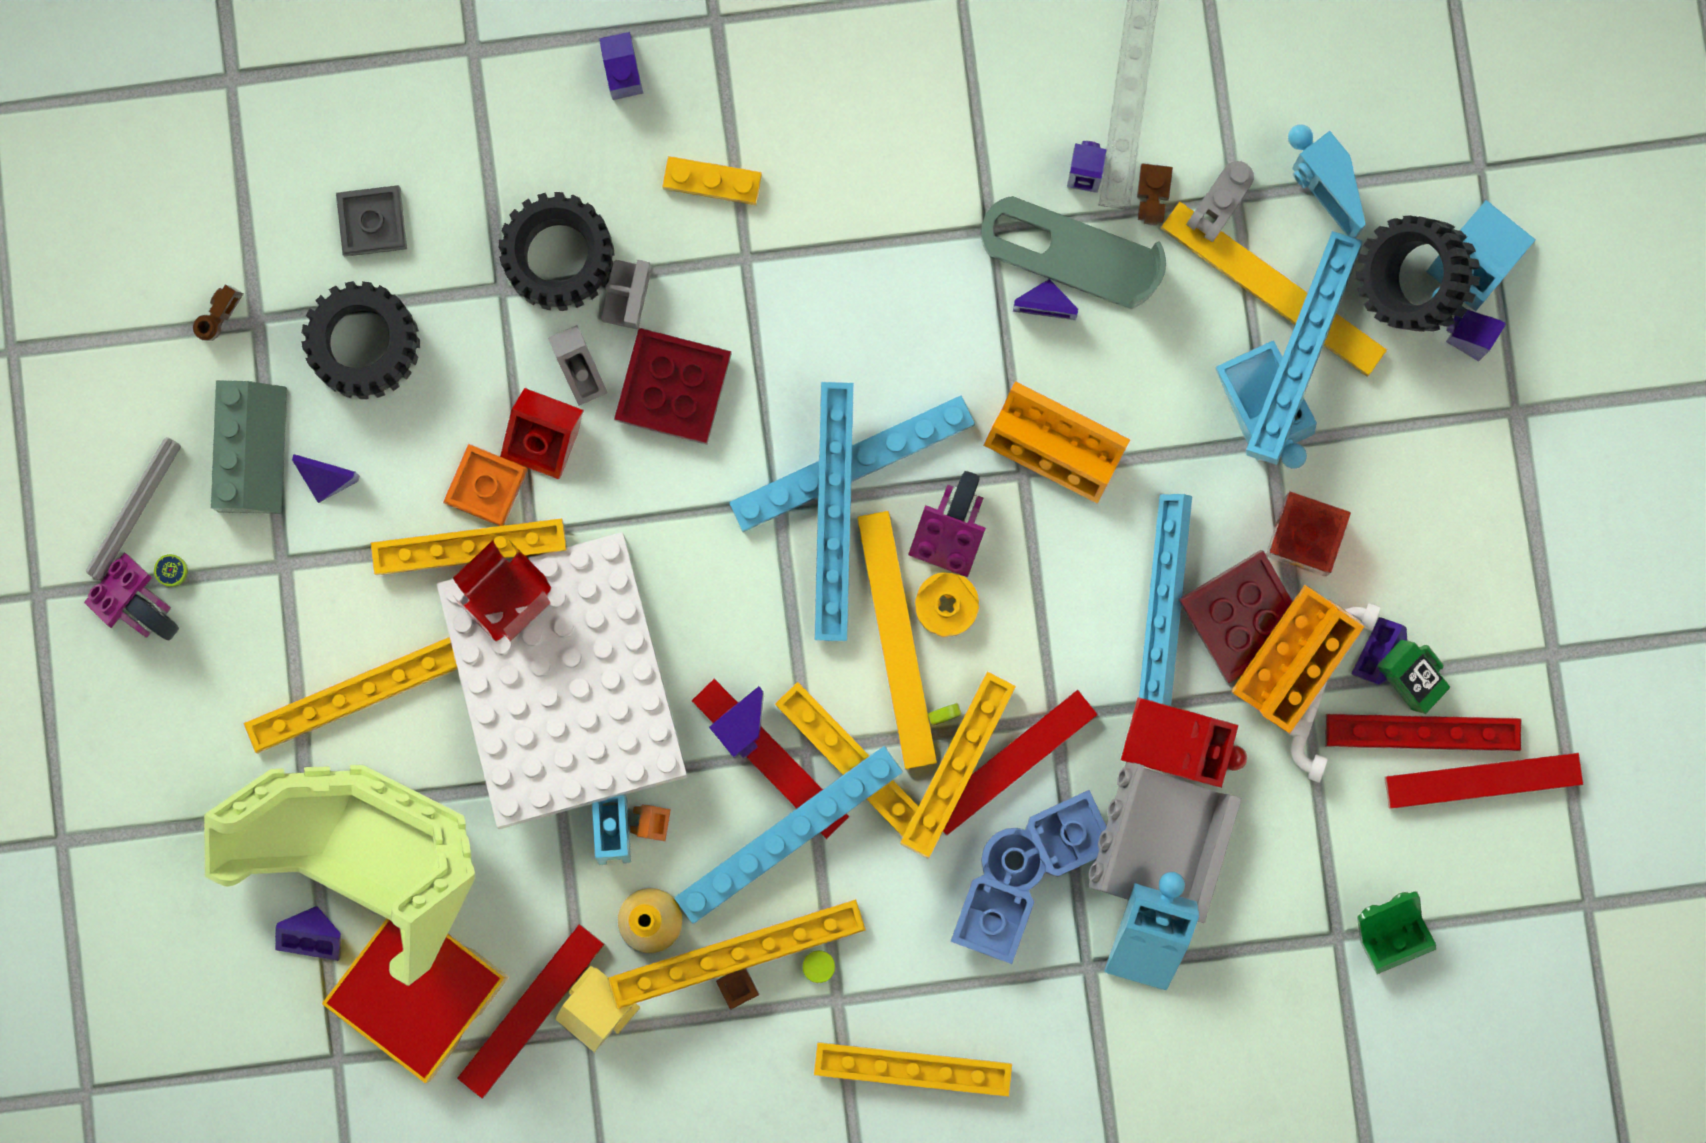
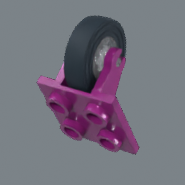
M964 471L957 487L947 485L938 509L925 505L908 553L909 556L962 576H969L986 529L975 524L984 499L981 496L975 495L980 480L979 475ZM950 505L947 515H945L944 511L946 509V506ZM967 513H971L968 522H964Z
M125 552L111 564L106 576L90 590L88 598L84 602L110 628L120 618L146 638L153 631L168 641L179 630L178 625L166 615L171 607L145 587L152 577ZM137 591L140 592L141 594H143L145 597H147V598H148L149 600H151L152 602L150 603V602H148L146 599H144L143 597H141L140 595L136 594ZM125 608V609H126L130 614H132L137 620H134L131 616H129L127 613H125V612L123 611V609Z

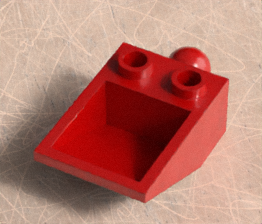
M1138 697L1121 760L1222 788L1227 769L1231 771L1242 769L1247 763V753L1242 747L1234 745L1239 725Z

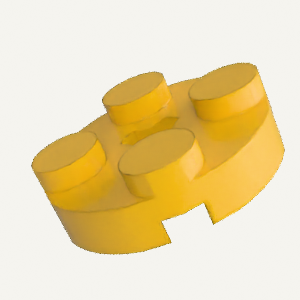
M953 573L934 574L927 578L919 587L915 599L916 615L921 625L930 633L940 637L960 635L967 631L975 622L979 610L978 593L973 584L964 576ZM944 596L946 599L953 597L956 602L953 604L954 611L952 613H949L947 610L943 612L939 610L938 607L941 606L939 599Z

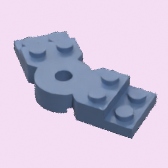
M1090 790L1031 816L1025 830L1020 828L1004 829L988 840L981 857L984 875L972 880L950 942L1007 963H1013L1034 905L1029 890L1039 883L1044 873L1058 877L1096 859L1100 850L1098 847L1099 837L1106 830L1107 826ZM1011 851H1016L1023 857V865L1018 870H1011L1005 864V857Z

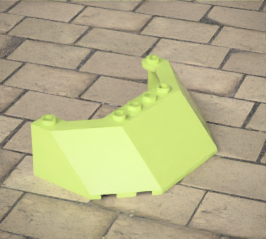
M350 765V771H330V766L304 767V773L285 774L284 768L270 769L204 814L205 877L222 886L230 887L240 883L251 874L300 872L380 914L400 928L403 951L391 960L389 971L392 977L408 986L431 968L475 879L469 839L466 835L465 817L364 765Z

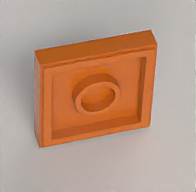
M468 444L443 503L497 526H504L528 468Z

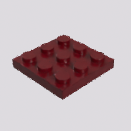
M639 328L614 420L708 445L732 352Z
M1263 550L1257 551L1178 599L1227 683L1232 682L1244 673L1293 602Z

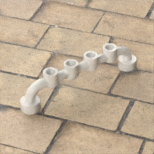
M1368 603L1367 608L1354 606L1345 610L1356 619L1361 620L1365 629L1373 631L1381 607ZM1327 682L1292 732L1288 733V735L1294 736L1291 747L1294 762L1298 767L1309 772L1307 779L1318 783L1321 781L1328 758L1316 754L1314 760H1311L1305 755L1304 747Z

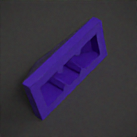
M1048 279L1016 298L1013 312L1076 321L1078 308Z
M293 454L292 457L294 465L318 503L357 483L360 477L355 471L296 454Z
M1379 617L1351 674L1377 685L1387 681V678L1377 665L1401 640L1408 641L1407 627Z
M315 906L277 923L275 927V950L339 961L341 956V933L319 907Z

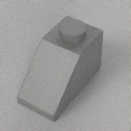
M578 325L548 338L578 406L608 393Z

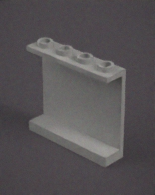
M1126 762L1125 767L1118 774L1117 785L1119 787L1115 799L1111 801L1108 807L1109 820L1106 830L1099 837L1098 847L1100 850L1096 862L1092 864L1089 870L1090 883L1088 887L1129 900L1134 883L1159 890L1160 878L1167 872H1176L1185 881V889L1180 897L1197 901L1199 911L1197 922L1205 923L1242 798L1218 793L1144 768L1143 765Z

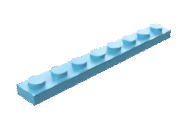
M1332 231L1247 446V456L1275 465L1278 464L1359 256L1363 240Z
M821 382L814 640L847 641L854 383Z
M962 395L852 445L851 482L975 426ZM819 461L729 502L742 532L748 531L817 499Z
M1160 494L1139 691V698L1171 706L1181 613V603L1178 599L1183 594L1192 496L1186 494Z
M883 746L674 897L692 924L696 923L902 774L903 770L888 749Z

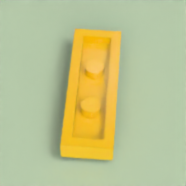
M668 156L662 187L663 190L757 206L762 172Z

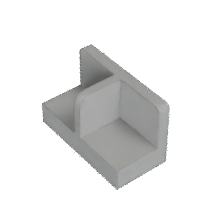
M620 260L614 261L609 284H606L605 288L607 294L601 316L603 322L633 329L639 328L652 270L650 262L637 260L635 264Z

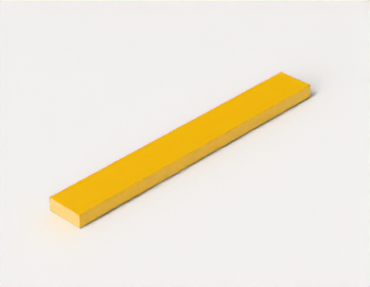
M1179 202L1160 229L1295 325L1308 293L1224 232L1220 231L1216 239L1211 242L1205 238L1206 234L1195 228L1193 230L1186 224L1194 211L1182 202ZM1337 313L1323 345L1367 377L1387 351L1386 348Z
M889 511L858 516V525L905 769L937 764Z
M450 637L245 722L244 726L255 753L258 754L458 670Z
M855 899L620 973L607 979L616 1008L620 1009L847 937L866 929Z

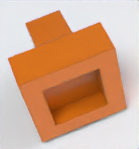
M644 804L642 806H635L633 813L640 815L639 825L631 826L630 833L637 835V837L666 841L671 809Z

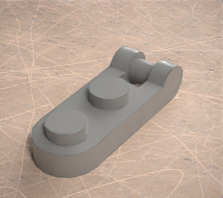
M1242 161L1229 163L1186 225L1193 230L1195 228L1206 234L1205 238L1213 242L1251 187L1254 180L1252 168ZM1208 214L1216 220L1214 224L1204 218V215Z

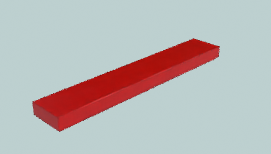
M715 678L691 700L712 723L738 703ZM761 726L760 739L755 742L758 748L748 755L747 758L797 809L823 789ZM846 813L820 833L828 839L850 816Z
M1076 690L970 776L943 830L946 836L1098 715L1079 690Z
M1326 714L1325 747L1521 751V718Z
M1579 753L1386 776L1385 785L1389 809L1580 786L1583 785Z
M579 924L457 1079L483 1099L603 948L605 943Z

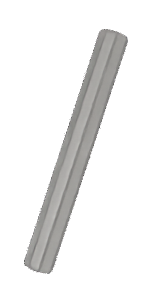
M168 437L164 438L86 569L88 575L97 580L104 578L180 450L181 445Z

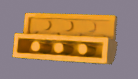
M1015 381L983 446L1098 504L1130 439Z
M1304 585L1231 691L1258 709L1263 717L1290 734L1365 626L1336 603Z

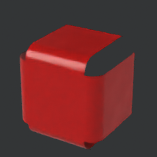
M492 540L453 577L461 592L470 600L464 605L457 599L456 601L494 641L500 640L504 635L512 641L550 604L547 595L551 590V586L545 575L512 542L511 544L516 551V555L509 563ZM503 614L502 619L497 623H491L488 617Z

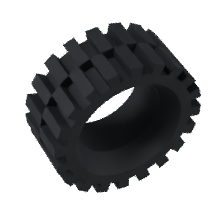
M554 192V197L548 198L546 193L537 195L539 200L533 203L528 198L522 202L524 208L520 212L516 209L511 212L509 216L512 221L509 225L504 223L501 230L504 237L503 240L499 239L498 248L501 251L499 258L505 274L519 295H523L526 301L532 305L537 303L540 304L542 309L550 311L551 307H557L559 311H567V306L575 304L576 308L584 305L582 300L587 297L593 300L599 295L597 289L600 286H606L609 281L607 274L612 272V256H615L614 246L605 221L600 214L596 213L595 208L588 202L586 204L582 203L580 197L571 195V198H566L563 192ZM557 225L568 226L580 232L587 241L588 256L583 268L575 276L564 281L552 282L538 277L532 272L528 264V250L532 240L539 232L548 227Z
M1412 215L1403 216V219L1393 218L1387 221L1389 227L1379 226L1375 229L1374 233L1378 238L1376 240L1367 238L1363 246L1368 248L1369 251L1367 255L1359 254L1357 260L1359 263H1364L1363 271H1356V280L1364 282L1363 287L1357 288L1359 297L1369 298L1363 305L1367 311L1376 312L1375 319L1379 322L1388 323L1387 326L1394 328L1434 332L1440 330V326L1449 327L1454 324L1455 321L1452 315L1462 317L1467 312V309L1462 305L1464 301L1473 303L1476 294L1469 291L1471 285L1479 286L1480 277L1473 276L1472 269H1479L1480 266L1478 259L1470 258L1469 255L1476 252L1473 244L1463 242L1467 236L1462 231L1455 230V226L1447 222ZM1429 244L1438 252L1442 260L1444 269L1443 280L1434 297L1421 305H1414L1407 300L1401 290L1399 282L1400 269L1404 259L1413 249Z
M354 281L345 282L346 288L340 290L337 286L328 289L331 295L326 299L320 295L315 300L319 305L315 311L309 308L306 317L310 321L308 325L303 324L301 333L305 336V341H301L302 350L307 354L305 359L315 374L335 392L338 391L343 396L352 398V395L359 399H369L368 395L373 394L379 398L385 396L384 390L388 388L395 391L400 387L397 382L402 377L407 380L412 374L409 367L411 363L416 365L419 358L415 353L416 348H420V339L416 333L419 330L406 306L395 294L392 295L388 289L380 285L378 288L374 287L371 282L362 281V286H357ZM355 311L374 312L385 319L389 328V344L385 353L377 362L364 368H350L340 364L334 358L331 350V335L334 327L344 316Z

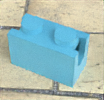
M626 795L592 803L596 861L599 865H607L608 860H622L623 863H631L628 800ZM617 802L618 805L604 806L603 803Z

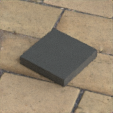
M399 185L336 193L342 255L344 257L407 249Z

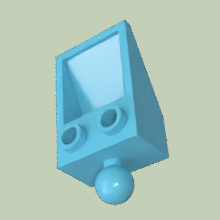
M1303 124L1295 125L1288 133V142L1294 149L1303 150L1292 167L1295 171L1293 173L1295 180L1302 188H1309L1347 236L1357 238L1366 223L1350 154L1331 131H1328L1313 143L1312 130Z
M1487 200L1460 229L1467 236L1463 242L1473 244L1476 252L1469 255L1470 258L1479 260L1480 268L1472 269L1473 276L1480 277L1479 286L1471 285L1469 291L1476 294L1473 303L1464 301L1475 312L1536 240ZM1438 255L1426 272L1442 284L1444 269L1440 255ZM1438 287V288L1433 292L1432 297H1434V295L1438 292V290H1439L1440 287Z
M1274 340L1216 366L1217 374L1248 444L1282 360V355ZM1304 397L1297 412L1299 419L1294 420L1281 453L1283 464L1291 469L1300 468L1306 462V450L1297 442L1314 435L1317 425Z
M1176 872L1165 873L1159 880V890L1134 883L1104 970L1105 973L1167 991L1189 947L1199 919L1197 901L1180 897L1185 889V881L1180 874Z

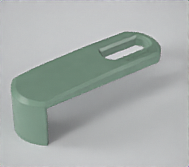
M1014 196L1003 198L992 205L987 211L981 226L982 244L990 257L1130 309L1138 307L1152 296L1160 285L1166 270L1165 252L1160 241L1156 242L1150 249ZM1003 214L1050 232L1051 243L1048 250L1040 254L994 236L993 224L995 220Z

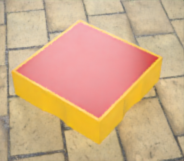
M386 918L323 1001L322 1005L421 1081L428 1083L434 1078L458 1046L462 1035L473 1020L483 1013L509 976L475 950L464 946L448 933L431 968L408 986L392 977L389 971L391 960L403 951L400 928Z

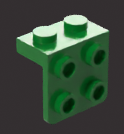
M1417 891L1399 893L1391 901L1380 906H1368L1357 916L1360 943L1376 974L1437 950L1436 943L1422 918L1421 900Z

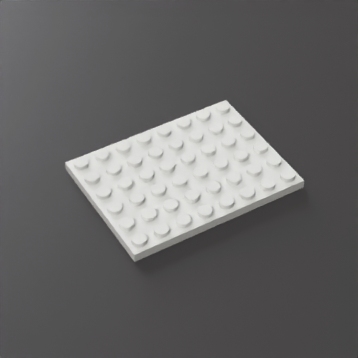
M623 532L566 548V551L545 553L528 558L545 575L551 586V590L547 595L550 604L512 641L506 638L505 635L500 640L494 641L458 604L456 599L462 605L470 600L461 592L453 579L437 583L498 829L688 777ZM531 603L517 605L515 609L518 613H521ZM499 609L486 612L484 615L491 623H497L502 619L503 611Z

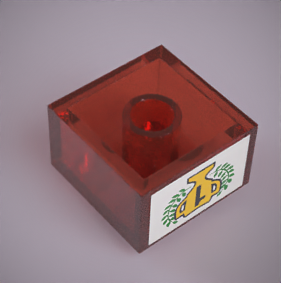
M1289 491L1284 498L1266 556L1327 577L1332 572L1351 512Z

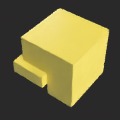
M590 966L569 990L568 993L571 996L563 1004L555 1020L595 1053L612 1031H615L617 1034L621 1032L638 1012L640 1006L635 1003L617 1009L607 979L608 977L596 967L594 969Z

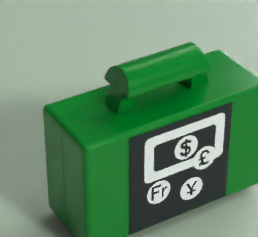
M1401 640L1377 665L1412 711L1427 714L1450 689L1449 684L1439 673L1440 669H1443L1444 664L1429 645L1418 647L1415 642Z

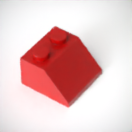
M524 388L511 409L500 457L560 479L577 438L584 410Z

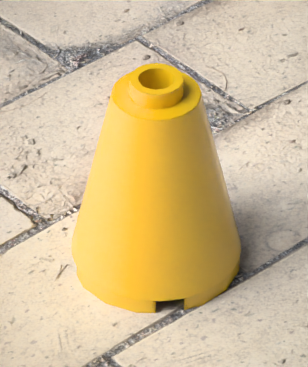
M655 888L638 890L627 897L619 910L618 928L624 941L637 951L643 953L663 951L676 941L681 932V908L671 895ZM643 914H647L651 918V923L648 927H643L641 924Z

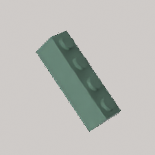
M216 380L211 508L218 513L282 514L287 387L252 381Z

